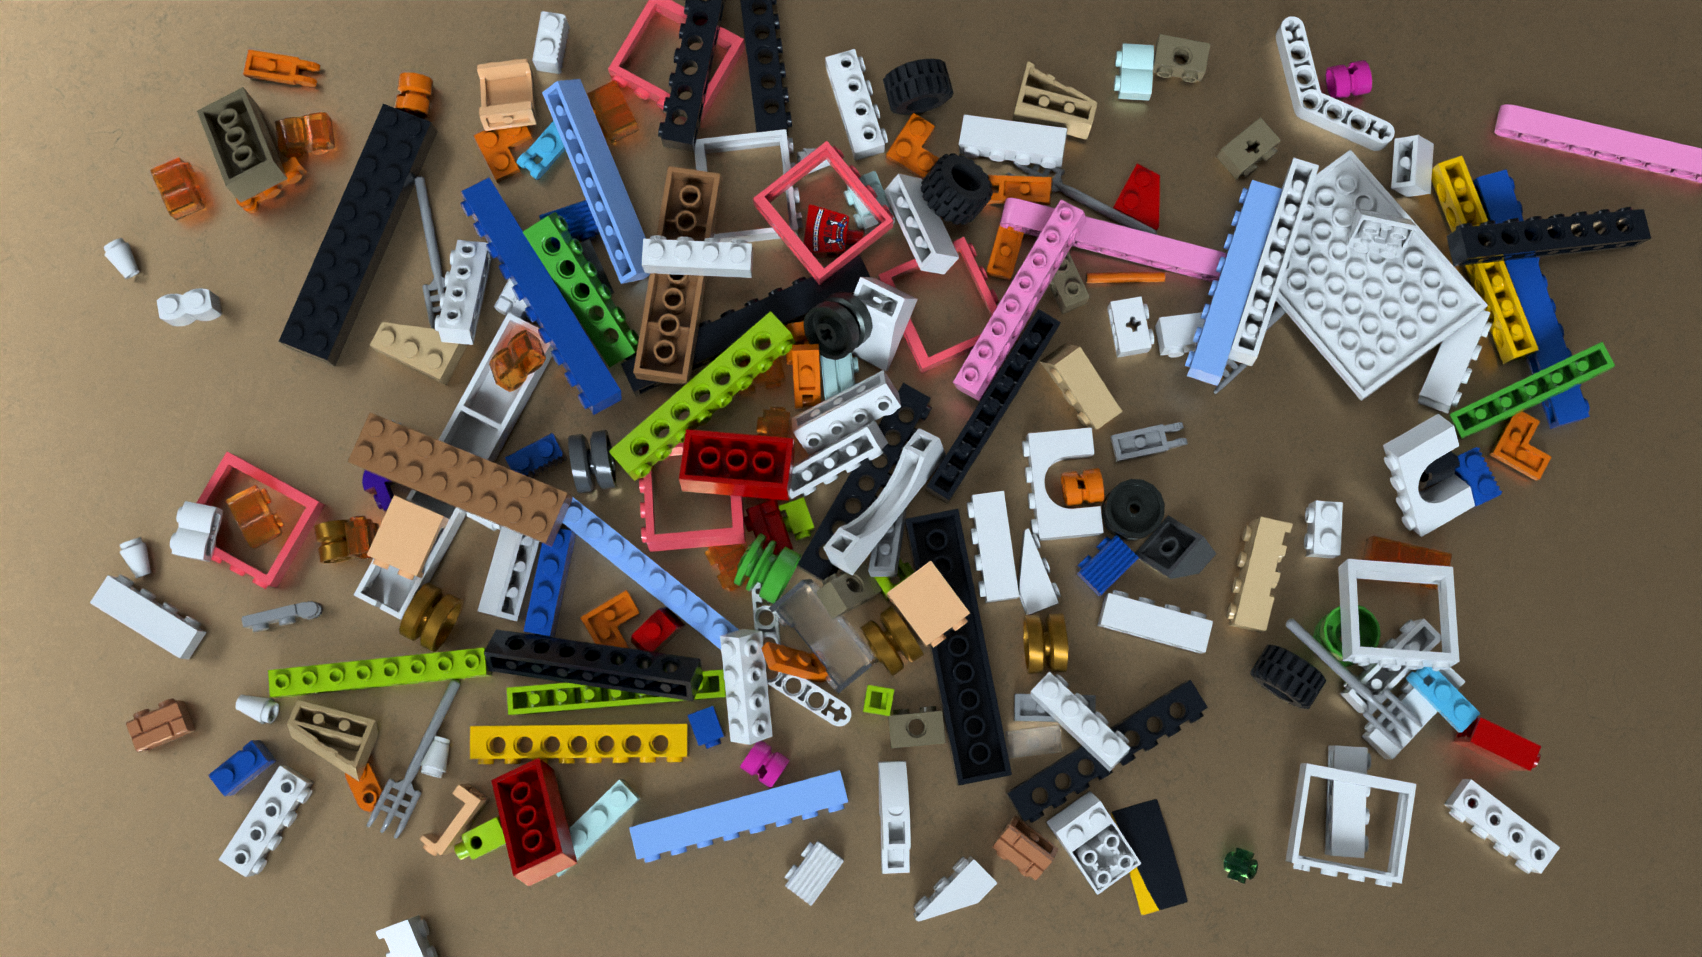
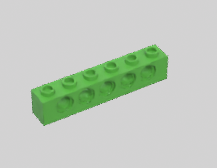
M554 212L523 231V234L609 368L635 353L639 342L638 334L627 325L625 321L626 316L622 309L615 306L611 299L612 294L605 284H601L596 276L597 270L590 261L587 262L582 254L583 248L577 239H573L568 232V224L565 219ZM552 237L560 241V249L552 246ZM566 260L574 263L575 272L567 269ZM580 283L588 285L590 289L589 294H584L581 291ZM595 305L603 309L604 317H600L595 313ZM609 328H613L618 332V339H613L609 335Z
M1600 342L1451 413L1449 417L1460 439L1463 440L1613 369L1615 364L1604 343Z

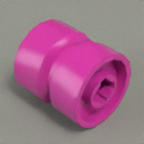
M1366 60L1350 62L1347 67L1344 64L1328 67L1326 69V87L1329 96L1338 100L1348 98L1350 93L1353 96L1370 93L1372 89V75Z
M761 740L755 743L740 765V768L751 776L757 774L758 780L771 789L790 762V759L779 752L772 753V747Z

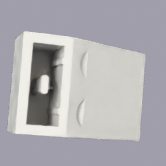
M1357 208L1352 219L1347 247L1353 248L1354 251L1359 253L1374 252L1379 253L1384 258H1399L1415 232L1416 225L1411 219Z
M860 277L853 295L859 298L867 307L872 317L873 328L870 337L851 353L884 371H888L918 299L874 277Z
M1088 791L1046 822L1097 895L1141 864L1101 801L1091 791Z
M963 856L952 867L955 872L948 879L943 876L934 885L935 892L929 898L924 896L914 906L916 912L913 915L919 922L979 903L997 882L971 856L966 859Z

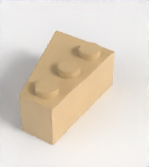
M1028 61L1012 121L1067 128V135L1087 140L1093 124L1097 102L1071 86L1067 88L1055 80L1056 77L1051 74L1046 75L1034 68V64Z
M387 322L381 323L370 343V346L377 352L445 385L449 382L468 345L441 342L439 331H435L432 328Z
M1064 343L1040 361L1063 392L1066 401L1078 412L1077 417L1084 427H1092V429L1098 430L1122 412L1080 346Z
M297 700L287 722L293 739L349 776L360 781L379 735L376 720Z

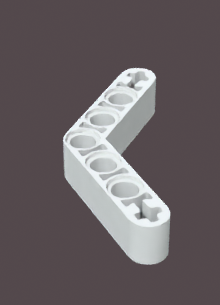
M1295 16L1286 18L1276 32V42L1292 105L1297 117L1370 150L1380 151L1384 149L1394 137V127L1383 119L1321 93L1304 24ZM1295 52L1299 54L1301 60L1294 59L1291 56V53ZM1297 77L1305 78L1307 84L1300 83ZM1303 101L1311 102L1313 108H1307L1303 104ZM1327 111L1334 112L1337 119L1330 118L1327 115ZM1351 122H1357L1361 129L1353 128Z
M757 583L752 589L755 630L762 631L763 640L765 638H773L776 644L781 645L778 603L773 604V607L764 605L757 608L758 603L763 604V599L757 594L762 584ZM765 611H769L774 615L773 622L767 626L759 622L760 614ZM778 672L776 678L767 679L768 685L835 726H844L851 719V710L847 704L807 679ZM792 678H796L801 682V689L795 694L789 693L786 689L787 682ZM815 692L821 693L824 696V704L819 708H814L809 704V697ZM829 699L835 701L831 705L837 710L841 707L845 708L844 714L847 716L845 720L840 719L836 722L833 720L835 715L832 712L828 711L826 716L821 713L827 707Z

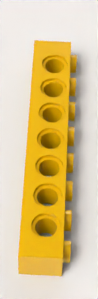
M1463 156L1438 163L1432 169L1431 181L1451 232L1456 230V226L1464 223H1472V226H1479V224L1488 221ZM1504 261L1465 265L1474 290L1488 305L1484 310L1490 312L1488 322L1492 323L1490 332L1503 364L1527 357L1538 351V346Z
M689 724L470 726V759H478L477 764H494V759H505L504 764H521V758H532V761L540 758L547 764L548 758H559V763H575V758H586V763H602V758L613 757V763H629V757H640V763L656 762V757H667V762H683V757H689ZM634 735L641 740V747L635 752L631 751L627 744L629 738ZM660 735L668 739V747L664 751L657 750L654 745L655 739ZM553 736L558 738L560 742V747L556 752H551L547 747L548 740ZM579 736L584 737L587 741V747L582 752H578L574 748V741ZM605 736H610L614 740V747L609 752L601 748V740ZM498 737L503 738L506 743L505 749L501 753L496 752L493 747V743ZM525 737H529L533 742L532 749L527 753L522 751L520 747V742Z

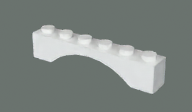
M918 428L903 447L897 466L878 498L858 518L839 527L823 547L832 565L850 575L855 573L944 460L946 453L940 438Z

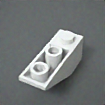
M1029 528L1024 530L1022 535L1018 575L1019 598L1026 615H1032L1059 603L1057 598L1061 597L1056 583H1051L1047 573L1051 571L1046 558L1041 559L1037 550L1041 548L1036 534H1031Z

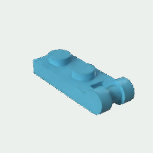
M554 120L531 147L520 155L516 162L522 169H528L530 175L536 180L540 179L565 151ZM536 156L542 159L538 164L533 161Z
M1423 667L1416 672L1412 671L1406 677L1407 681L1458 733H1462L1481 714L1439 671H1433L1432 667ZM1427 675L1432 679L1428 685L1423 681Z

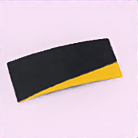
M1153 799L1112 811L1113 821L1141 862L1139 866L1129 872L1141 915L1187 903L1184 885L1158 800Z

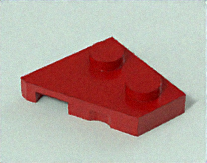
M1137 163L1113 208L1157 231L1159 228L1160 175Z

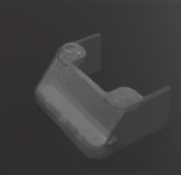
M812 579L801 580L770 606L769 609L771 612H776L774 616L783 627L788 625L795 629L826 667L828 676L825 678L839 694L879 661L843 615L832 620L816 594L820 589L817 583Z

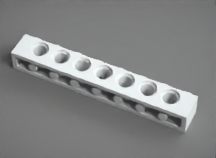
M1293 158L1288 168L1276 211L1228 356L1230 360L1252 366L1258 357L1319 165Z

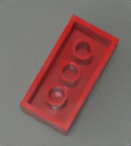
M686 429L679 473L681 489L685 492L789 501L795 457L794 438Z
M537 758L491 780L511 869L515 878L527 886H531L578 864L555 772L552 767L542 759Z

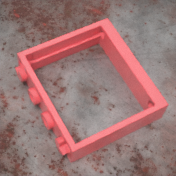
M648 0L609 66L608 71L612 78L611 80L618 83L619 87L625 88L627 86L633 89L638 97L644 100L650 98L657 102L656 105L663 110L665 98L670 97V93L623 69V66L655 12L680 25L681 23H686L687 15L684 14V7L672 0ZM700 18L695 21V24L701 26L706 24L707 20ZM721 26L717 45L727 49L728 52L708 84L700 125L745 49L743 38ZM679 116L681 120L686 122V117Z
M828 141L753 198L755 208L819 285L892 229L894 221L892 219L894 216L890 213L889 208L885 204L881 206L876 200L877 194L870 185L864 186L859 180L861 176L853 165L848 166L843 160L844 155L841 150H838L835 145L832 147ZM827 160L880 225L827 267L823 268L770 203L819 164Z
M962 237L952 243L956 251L960 250L992 317L997 308L996 304L999 303L998 297L993 289L989 290L985 282L988 280L983 266L978 267L974 259L977 257L972 243L967 244L965 238ZM916 259L879 274L878 280L896 288L893 282L894 279L919 268ZM909 319L903 333L921 374L971 352L980 335L928 357L911 319Z
M684 442L677 444L669 456L682 455ZM649 446L642 447V453H638V455L646 454ZM652 467L645 477L639 478L640 493H644L645 502H640L641 518L646 520V527H641L642 542H647L650 552L746 543L742 496H731L733 528L656 534Z
M227 451L196 503L211 506L233 468H236L306 507L267 574L215 546L211 560L219 564L222 561L231 564L229 568L231 571L241 576H244L245 573L254 577L252 582L264 589L268 585L278 588L324 509L325 504Z

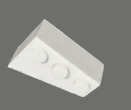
M420 915L376 931L378 938H385L390 952L386 953V957H438L436 949L433 945L430 946L427 935H429L428 925L424 919L421 920Z

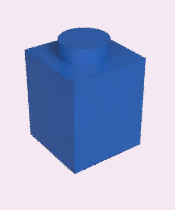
M715 706L688 715L698 746L705 744L706 749L721 744L720 738L725 737V733Z

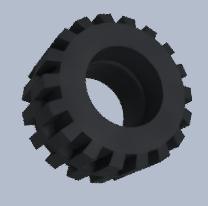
M940 59L911 61L896 67L883 78L890 109L894 114L912 115L913 113L927 112L943 105L954 94L946 63Z
M951 153L950 155L945 154L940 157L923 178L921 192L923 193L924 201L928 202L927 206L930 209H934L938 217L941 216L947 222L952 221L953 224L959 225L961 223L965 225L968 222L971 223L991 200L993 195L991 188L993 186L988 180L987 173H984L983 169L975 164L973 160L967 159L963 155L958 156L955 153Z
M1267 645L1250 671L1253 679L1267 691L1283 701L1302 709H1310L1326 683L1323 674L1312 664L1291 651L1276 645Z

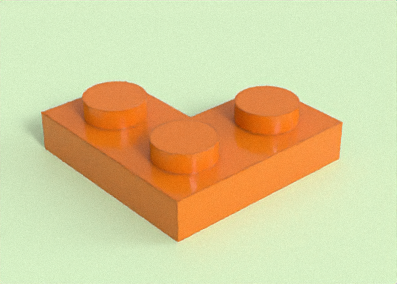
M913 113L890 147L886 158L923 180L939 159V157L923 148L935 130V126Z
M527 126L490 131L484 130L473 135L497 183L520 172L510 149L533 139Z
M1523 411L1509 417L1489 454L1535 481L1540 480L1551 459L1550 455L1528 444L1540 421Z
M625 590L580 618L595 644L631 649L618 627L641 613L629 592Z

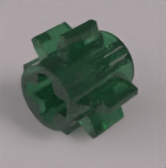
M1238 847L1235 853L1229 852L1224 860V870L1229 872L1227 878L1245 884L1246 878L1249 880L1253 879L1258 870V862L1253 859L1254 853Z

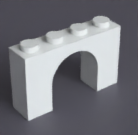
M1437 414L1383 445L1386 454L1384 461L1392 475L1390 482L1397 492L1396 502L1404 515L1402 522L1409 531L1413 530L1420 537H1423L1475 506L1470 486L1455 474L1427 490H1418L1420 477L1427 466L1459 447L1454 425L1441 415Z
M1092 427L1028 433L1026 441H1022L1023 456L1028 457L1029 467H1025L1026 483H1031L1032 493H1028L1029 509H1034L1035 519H1031L1032 534H1036L1039 541L1099 536L1104 533L1101 506L1076 509L1063 508L1049 498L1044 483L1046 472L1054 463L1062 460L1091 458L1095 454Z

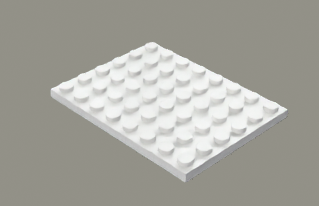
M1349 150L1316 174L1276 301L1362 401L1486 309L1488 305L1413 220L1412 222L1416 225V230L1399 258H1384L1379 253L1374 252L1359 253L1354 251L1353 248L1347 247L1352 219L1357 208L1411 219L1357 156Z

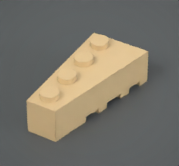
M1259 517L1245 526L1242 540L1246 541L1244 551H1240L1237 566L1241 567L1239 577H1235L1232 592L1236 593L1234 603H1230L1227 612V618L1230 619L1229 626L1260 633L1267 630L1274 601V594H1270L1271 588H1276L1279 581L1280 570L1276 567L1277 563L1281 562L1282 557H1285L1287 546L1283 542L1285 532L1291 533L1292 523Z

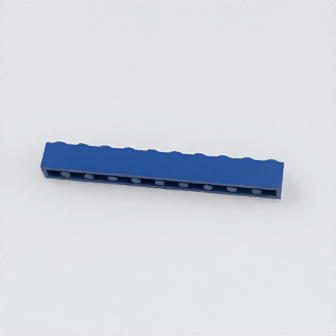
M1507 169L1480 176L1473 180L1488 221L1494 220L1496 224L1513 218L1524 221L1522 217L1523 208L1520 201L1516 199L1514 193L1515 184L1512 177L1508 175ZM1539 257L1504 261L1539 349L1526 357L1532 375L1572 356L1563 338L1564 329L1557 321L1555 315L1556 306L1553 299L1549 297L1547 291L1548 282L1545 275L1541 273ZM1581 384L1541 402L1550 429L1590 417L1588 413L1590 409L1589 403L1582 395Z
M490 177L461 191L463 202L460 204L467 217H473L475 221L473 226L479 237L484 236L488 242L486 247L493 259L497 257L500 261L499 269L506 280L511 279L514 284L512 290L518 301L523 300L527 306L525 308L526 314L531 322L536 321L539 325L538 333L545 344L549 342L552 346L553 351H551L555 362L558 366L563 364L567 371L564 375L571 387L576 386L580 392L578 398L584 409L589 408L592 414L595 415L621 401L622 397L619 386L523 234L522 229Z

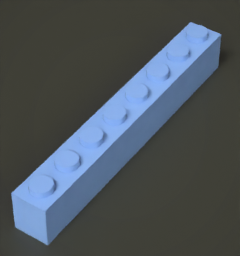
M581 79L556 81L542 94L621 284L643 280L650 275V273H645L642 267L643 239H646Z
M1255 180L1251 181L1248 189L1243 187L1239 203H1242L1243 206L1241 212L1235 211L1231 223L1232 226H1235L1233 234L1228 233L1223 247L1228 250L1226 258L1220 257L1216 269L1220 276L1218 281H1212L1208 295L1213 297L1210 304L1205 303L1201 314V319H1204L1205 322L1203 328L1197 327L1193 339L1197 346L1195 352H1189L1185 366L1190 367L1187 374L1188 377L1218 386L1222 378L1282 192L1281 188Z
M573 497L562 523L721 650L720 636L738 631L739 629Z
M838 770L629 827L637 860L644 858L645 863L661 859L660 853L667 851L671 852V856L687 852L686 846L697 844V848L713 845L712 839L723 837L724 841L739 838V832L748 829L750 834L765 831V825L775 822L776 827L792 823V817L802 815V819L805 820L818 816V810L828 808L829 813L845 809L844 803H848V798L841 771Z

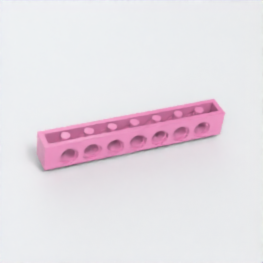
M1060 200L954 379L953 383L958 390L981 401L1085 225L1086 217L1083 210Z

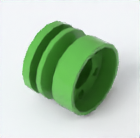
M760 533L744 552L737 567L734 584L741 586L745 579L749 577L746 590L750 592L757 583L762 584L759 597L775 605L789 583L799 563L801 554L786 546L778 556L773 554L776 547V541L771 540L766 549H763L767 537Z
M1358 605L1360 647L1376 648L1379 645L1381 636L1379 623L1373 613L1365 607ZM1339 606L1318 622L1315 626L1313 637L1345 667H1349L1356 663L1343 661L1342 642L1339 639L1341 637Z

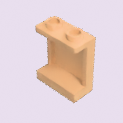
M513 59L511 61L489 62L477 65L482 106L479 107V116L484 130L490 131L536 125L533 74L528 59Z
M394 495L367 556L374 558L372 564L388 570L390 565L398 568L397 574L410 580H413L414 576L422 578L424 575L422 569L441 528L445 529L449 519Z
M929 561L887 593V597L895 604L922 640L925 647L931 644L934 648L946 639L944 635L946 631L950 628L957 631L968 622L965 617L970 612L932 561Z
M470 783L459 784L452 793L465 804L443 835L439 837L433 832L424 834L419 839L424 843L423 848L430 854L442 856L452 853L454 846L462 840L461 835L469 830L490 801L489 797Z

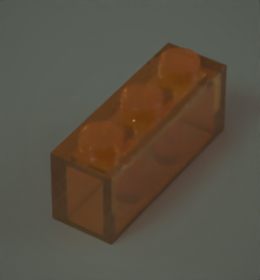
M1371 536L1366 538L1362 560L1450 567L1452 554ZM1398 582L1402 584H1410V582ZM1420 583L1421 588L1436 590L1438 587L1437 584Z

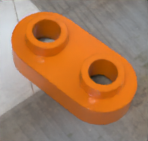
M367 761L360 781L346 773L345 777L358 806L364 811L371 812L383 791V787L373 765ZM368 793H372L374 796V800L371 803L366 801Z

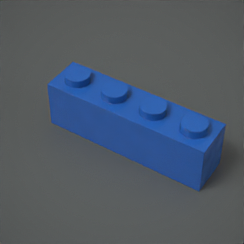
M559 529L552 547L543 543L541 545L524 632L555 638L576 534L571 530Z

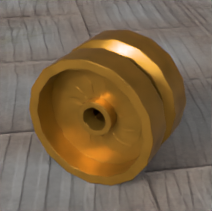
M427 582L416 593L401 621L399 634L412 641L420 637L421 646L436 652L452 632L460 616L463 600L452 594L442 597V589Z
M889 607L880 614V621L886 629L884 632L873 620L861 626L860 629L875 657L894 676L904 669V663L898 654L899 651L912 663L924 654L900 616L892 607Z
M1063 613L1048 614L1045 619V631L1042 619L1038 614L1024 615L1023 644L1027 673H1042L1045 668V656L1051 672H1066L1068 665V636Z

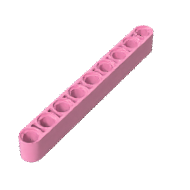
M1505 104L1499 107L1494 131L1499 136L1702 183V148L1517 105Z
M1007 198L1000 226L1003 228L1013 227L1015 231L1039 237L1055 208L1021 199ZM1086 217V223L1072 245L1209 282L1213 280L1218 281L1220 273L1216 272L1220 257L1226 258L1227 255L1221 251Z

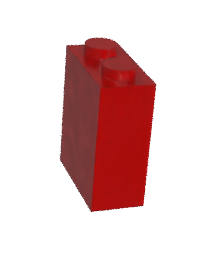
M1477 717L1462 733L1457 732L1453 741L1513 771H1531L1532 768L1537 766L1541 757L1539 753L1540 745L1482 717Z

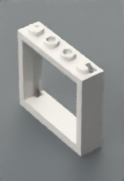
M786 129L697 139L694 151L696 170L708 172L706 154L780 146L783 174H785L795 166V162L790 163L789 153H794L793 139L787 138ZM791 186L786 190L789 227L798 236V228H803L801 212L796 213L795 203H800L798 187L793 188ZM773 228L719 234L714 232V238L720 239V242L731 243L733 239H743L747 242L781 239Z
M1347 559L1338 567L1343 661L1357 663L1358 666L1378 663L1383 668L1406 665V669L1410 670L1432 667L1433 671L1441 669L1450 670V667L1460 662L1453 567ZM1357 579L1437 584L1442 652L1360 647Z
M1301 763L1286 861L1294 863L1293 869L1310 872L1311 866L1321 868L1320 874L1337 877L1338 872L1348 873V879L1365 882V877L1375 878V884L1392 887V882L1402 884L1416 784ZM1311 776L1399 793L1387 872L1299 855Z

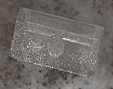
M1060 725L1005 731L1009 758L1062 752Z

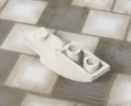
M906 761L878 762L882 874L910 873L909 849H911Z

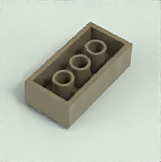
M244 87L197 110L224 183L240 203L288 179L260 109Z

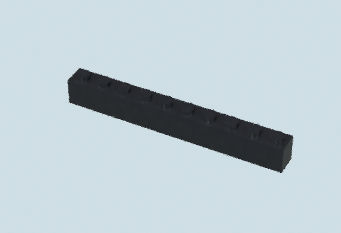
M856 256L821 285L813 277L808 279L801 277L791 283L792 286L784 290L782 287L776 288L768 293V297L762 300L758 298L746 302L744 304L745 307L735 311L731 309L720 315L721 318L713 322L706 320L700 323L692 371L714 361L770 311L785 326L805 320L806 314L813 307L822 303L824 299L833 293L842 291L853 295L860 277H870L861 256ZM633 353L625 358V362L621 363V366L636 397L665 384L637 379L633 373L637 353Z

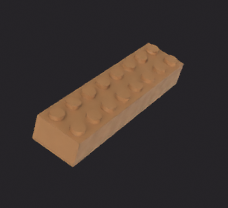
M668 166L656 235L664 236L667 240H677L678 237H691L694 239L693 241H704L705 238H714L722 190L721 174ZM650 273L633 371L637 379L685 386L690 381L707 276Z
M371 412L347 461L360 469L552 547L573 499L567 492Z

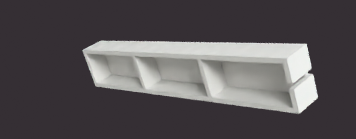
M510 313L506 315L442 432L439 441L493 463L496 461L552 357L551 351H553V348L549 342L545 344L538 333L540 328ZM412 489L406 498L407 501L449 519L445 529H440L422 569L423 577L414 576L413 580L398 575L399 569L390 565L387 570L372 564L373 558L354 593V596L373 606L379 607L400 620L403 619L416 593L424 584L429 583L467 514L463 510Z

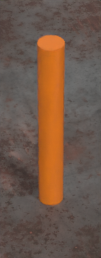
M1165 272L1086 273V283L1165 282Z

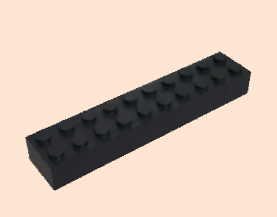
M386 104L382 105L279 339V342L287 348L336 366L415 185L414 180L419 176L438 132L432 122Z
M953 509L906 518L905 527L914 572L929 561H932L970 612L965 617L968 621L957 631L950 628L944 633L946 639L934 648L929 644L956 784L959 786L1010 776L1012 772L959 510Z

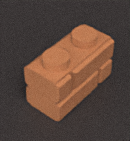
M174 698L160 702L158 704L159 709L151 712L149 709H144L133 714L134 719L126 722V726L137 752H147L196 730L184 701H175Z
M1016 815L1001 831L992 846L1000 858L1010 860L1017 866L1018 871L1022 875L1031 877L1035 881L1052 863L1059 850Z

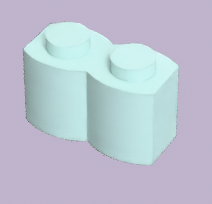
M1123 43L1121 51H1116L1115 66L1120 68L1119 75H1115L1114 91H1118V99L1149 101L1152 93L1154 45Z

